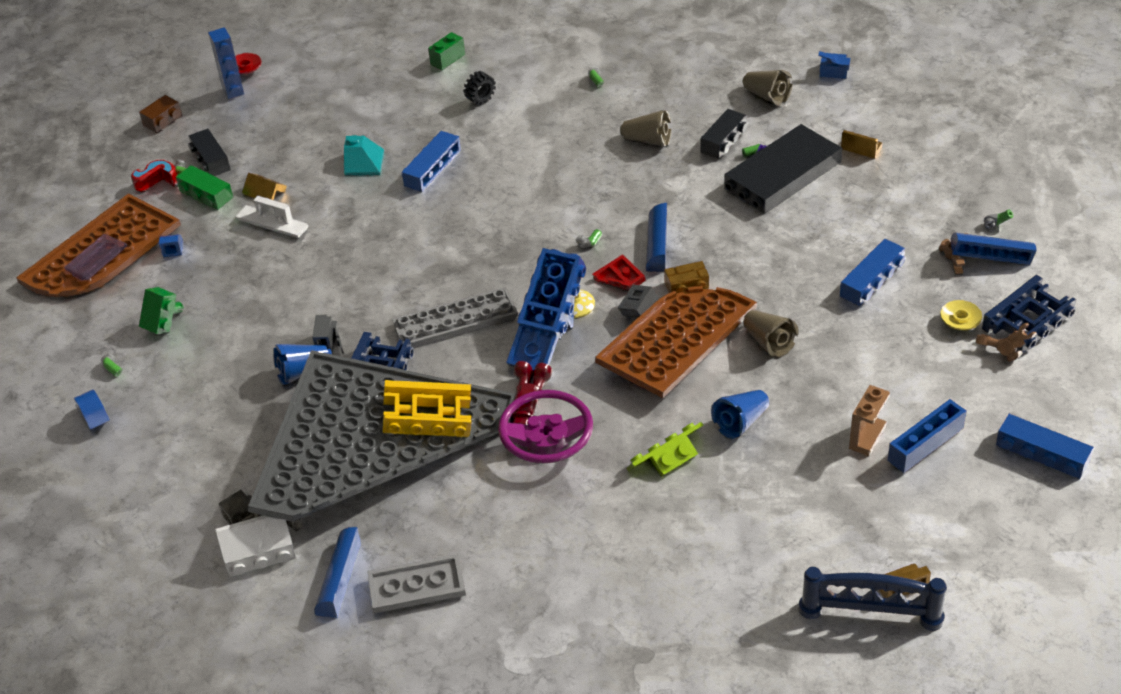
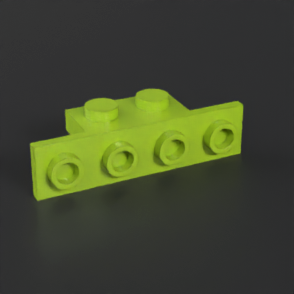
M692 422L682 428L683 433L677 436L675 432L665 438L666 443L660 446L659 443H656L648 448V454L642 456L640 453L630 459L631 464L626 467L627 471L629 472L650 459L662 477L698 455V452L687 436L700 429L703 423L700 422L694 425Z

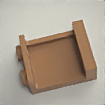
M869 385L852 413L849 449L870 456L886 428L887 421L877 417L889 398V391Z

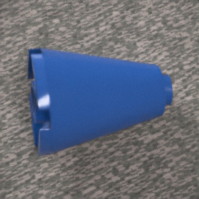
M276 344L275 348H273V360L275 368H278L280 372L277 375L280 383L286 385L300 379L311 350L332 354L331 350L327 349L324 345Z
M762 390L720 397L711 406L713 423L719 425L720 429L718 431L725 437L731 439L740 437L769 407V397Z

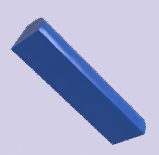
M667 203L654 206L648 215L646 272H664V269H666Z
M956 232L950 238L952 255L1031 265L1037 251L1035 243Z
M357 527L345 528L339 533L314 608L315 616L338 618L361 546Z

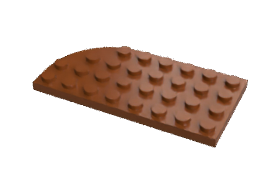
M128 193L17 276L16 279L19 284L27 289L45 296L66 297L89 292L104 286L105 283L109 282L158 244L161 236H168L181 226L180 220Z
M703 286L687 287V291L679 293L673 291L656 301L595 356V363L664 398L743 322L744 316L749 311L757 308V302L737 292L720 287L712 290L703 289Z

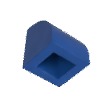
M180 234L161 236L159 238V246L163 258L182 255L183 239Z

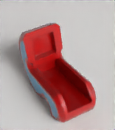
M154 160L146 165L143 171L136 169L131 174L134 189L138 192H144L163 179L174 187L177 184V172L171 162Z

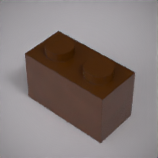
M167 95L162 96L139 112L143 126L155 133H158L183 116L179 102Z

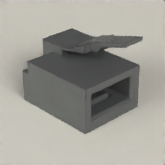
M632 285L618 306V309L622 315L629 316L634 322L659 297L651 286Z
M316 315L312 336L314 345H324L333 354L334 340L337 338L338 346H340L342 354H344L337 321H332L331 316Z

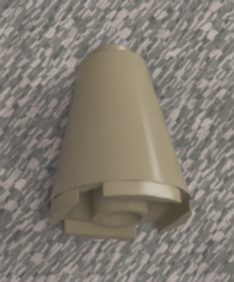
M785 70L748 72L742 80L745 89L778 106L788 100L793 84L790 83L792 76Z
M661 110L626 120L620 126V134L627 140L664 147L669 145L672 129H668V123H671L670 115L666 110Z
M751 310L743 319L744 327L769 355L782 357L794 347L795 343L793 341L795 336L798 337L799 330L796 322L790 318Z

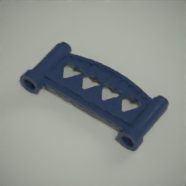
M809 567L804 573L803 594L799 600L798 610L800 615L806 619L818 618L822 614L823 607L920 616L919 622L923 628L936 631L944 624L945 614L943 607L947 585L941 578H934L929 583H923L903 577L876 573L822 574L819 568ZM828 586H844L846 588L837 594L833 593ZM852 588H868L870 591L863 596H859ZM877 590L895 591V593L888 598H883ZM902 592H909L910 594L919 593L920 595L913 600H907Z

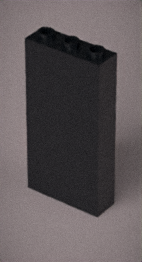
M800 124L725 173L724 189L766 214L840 164L843 148Z

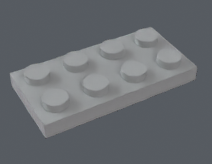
M458 554L367 571L374 614L466 596Z

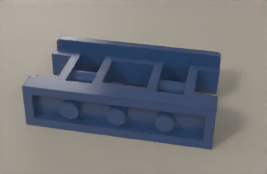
M1036 274L984 314L982 330L987 333L992 331L994 334L1004 330L1012 334L1014 331H1018L1022 324L1028 323L1029 326L1026 330L1029 332L1027 335L1031 332H1036V335L1031 339L1024 340L1026 344L1019 348L1023 354L1028 349H1032L1040 339H1045L1054 328H1059L1064 320L1074 315L1077 299L1072 297L1069 300V297L1065 296L1058 300L1048 294L1049 285H1042L1043 278ZM1029 309L1039 315V317L1033 321L1022 313Z
M363 332L351 359L407 370L408 361L413 358L414 348L411 347L410 339H405L404 343L403 340H398L396 347L381 345L380 337L376 336L373 339L372 333Z

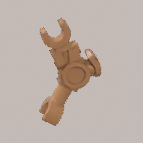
M945 239L939 245V251H944L945 257L952 259L954 273L961 274L963 273L962 266L965 265L964 259H960L959 255H952L951 242L949 239Z
M1026 323L1022 324L1018 331H1014L1005 339L997 340L988 335L981 334L977 335L975 343L997 348V351L1007 356L1008 362H1011L1022 355L1021 350L1017 352L1016 350L1026 344L1024 340L1035 337L1036 332H1031L1027 335L1025 329L1029 324Z

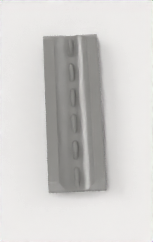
M505 287L392 318L399 339L403 340V343L405 339H410L411 347L415 348L514 320L518 316V312Z

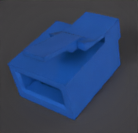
M819 51L818 56L822 57L819 77L847 79L851 58H847V54Z

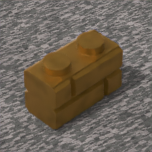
M703 261L664 269V282L669 293L673 291L676 293L687 291V287L703 286V289H709V274L707 269H705Z

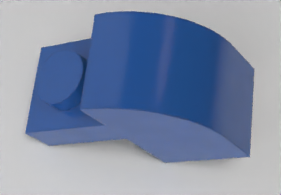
M94 389L74 397L75 406L89 429L110 420Z

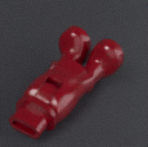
M524 361L516 362L514 374L519 380V384L516 386L514 400L527 393L542 390L544 384L551 379L553 372L551 366L545 363H538L535 366L534 381L531 384L530 381L533 376L531 365ZM539 399L530 401L516 409L511 415L512 423L527 425L528 419L531 416H535Z

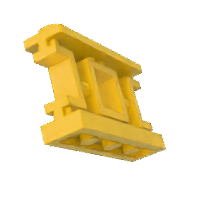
M385 380L383 405H394V412H384L383 433L469 437L472 424L471 416L460 415V408L470 409L471 384ZM399 402H410L412 405H402ZM443 404L455 405V407H443ZM417 406L437 407V414L417 413ZM399 413H408L411 416H399ZM443 415L455 416V418H443Z

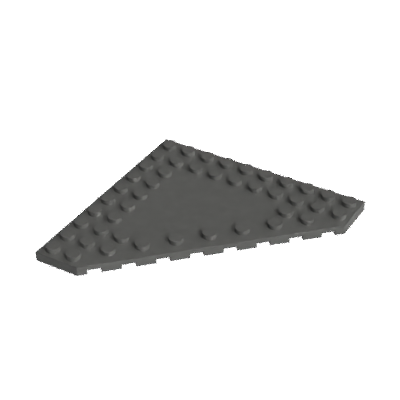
M311 350L248 505V512L293 522L498 434L500 417L506 407L514 401L516 394L471 384L470 409L460 408V415L471 416L472 424L469 437L383 433L384 412H394V405H383L385 380L451 384L468 383ZM399 402L402 405H412L410 402ZM443 404V407H455V405ZM417 406V413L437 414V407ZM399 413V416H411V414ZM443 415V418H455V416Z

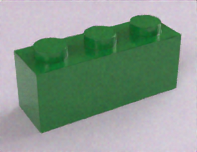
M192 165L176 176L177 187L180 192L217 210L234 198L229 183Z

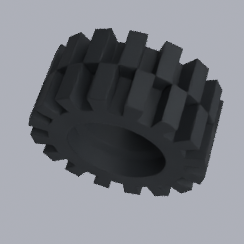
M483 71L474 72V75L471 74L470 79L466 80L468 83L464 84L466 88L463 89L464 96L476 105H483V102L487 103V99L490 100L492 98L491 94L494 95L495 93L493 91L496 89V86H494L496 84L495 79Z

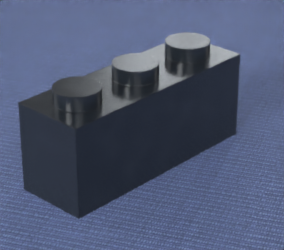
M727 109L700 138V152L720 159L724 153L728 152L732 144L737 142L741 134L746 132L748 123H746L747 115Z
M208 128L188 135L190 152L194 153L196 161L200 162L203 171L217 176L231 170L227 155Z

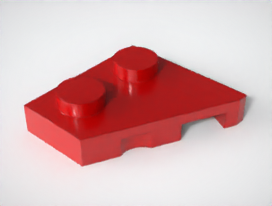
M623 254L592 274L595 281L628 291L632 285H641L646 281L645 275Z

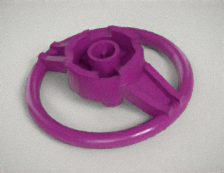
M539 390L517 398L506 407L499 420L498 432L502 444L514 456L532 463H555L574 456L585 447L593 432V418L588 407L577 397L557 390ZM545 398L566 401L575 406L582 414L564 421L560 414H544L531 416L528 419L527 425L508 423L510 416L520 406L533 400ZM581 436V438L573 446L562 452H559L562 449H564V447L567 448L568 442ZM513 443L525 446L528 448L529 451H533L537 454L525 452L519 449Z

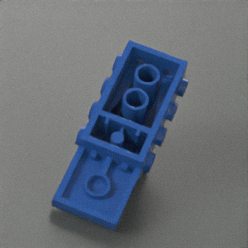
M542 248L541 254L537 259L535 272L531 277L528 292L524 298L522 310L518 315L517 323L519 327L506 362L508 366L514 367L516 362L524 361L531 365L534 372L535 366L538 363L550 365L558 339L561 340L562 334L566 333L567 328H573L575 296H578L580 292L579 284L581 278H584L586 274V265L579 255L563 253L556 249Z

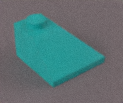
M364 135L346 136L344 144V175H380L385 153L384 149Z

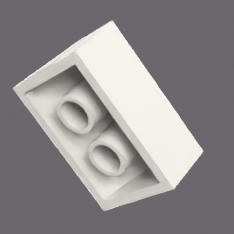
M263 515L215 529L229 577L242 575L246 572L263 569L267 566L296 558L286 520Z

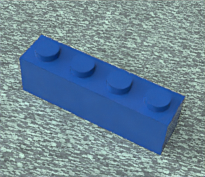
M225 27L208 32L223 91L228 99L244 95L230 35Z
M440 131L412 162L403 169L402 178L404 186L423 192L461 151L459 136Z
M884 239L841 281L840 297L858 306L868 301L872 294L882 287L886 279L891 278L894 271L898 267L903 266L906 259L904 257L905 248Z
M949 399L889 443L887 461L905 473L964 428L967 410Z
M1008 414L1001 425L996 440V445L1078 479L1082 478L1094 450L1093 446L1012 414Z

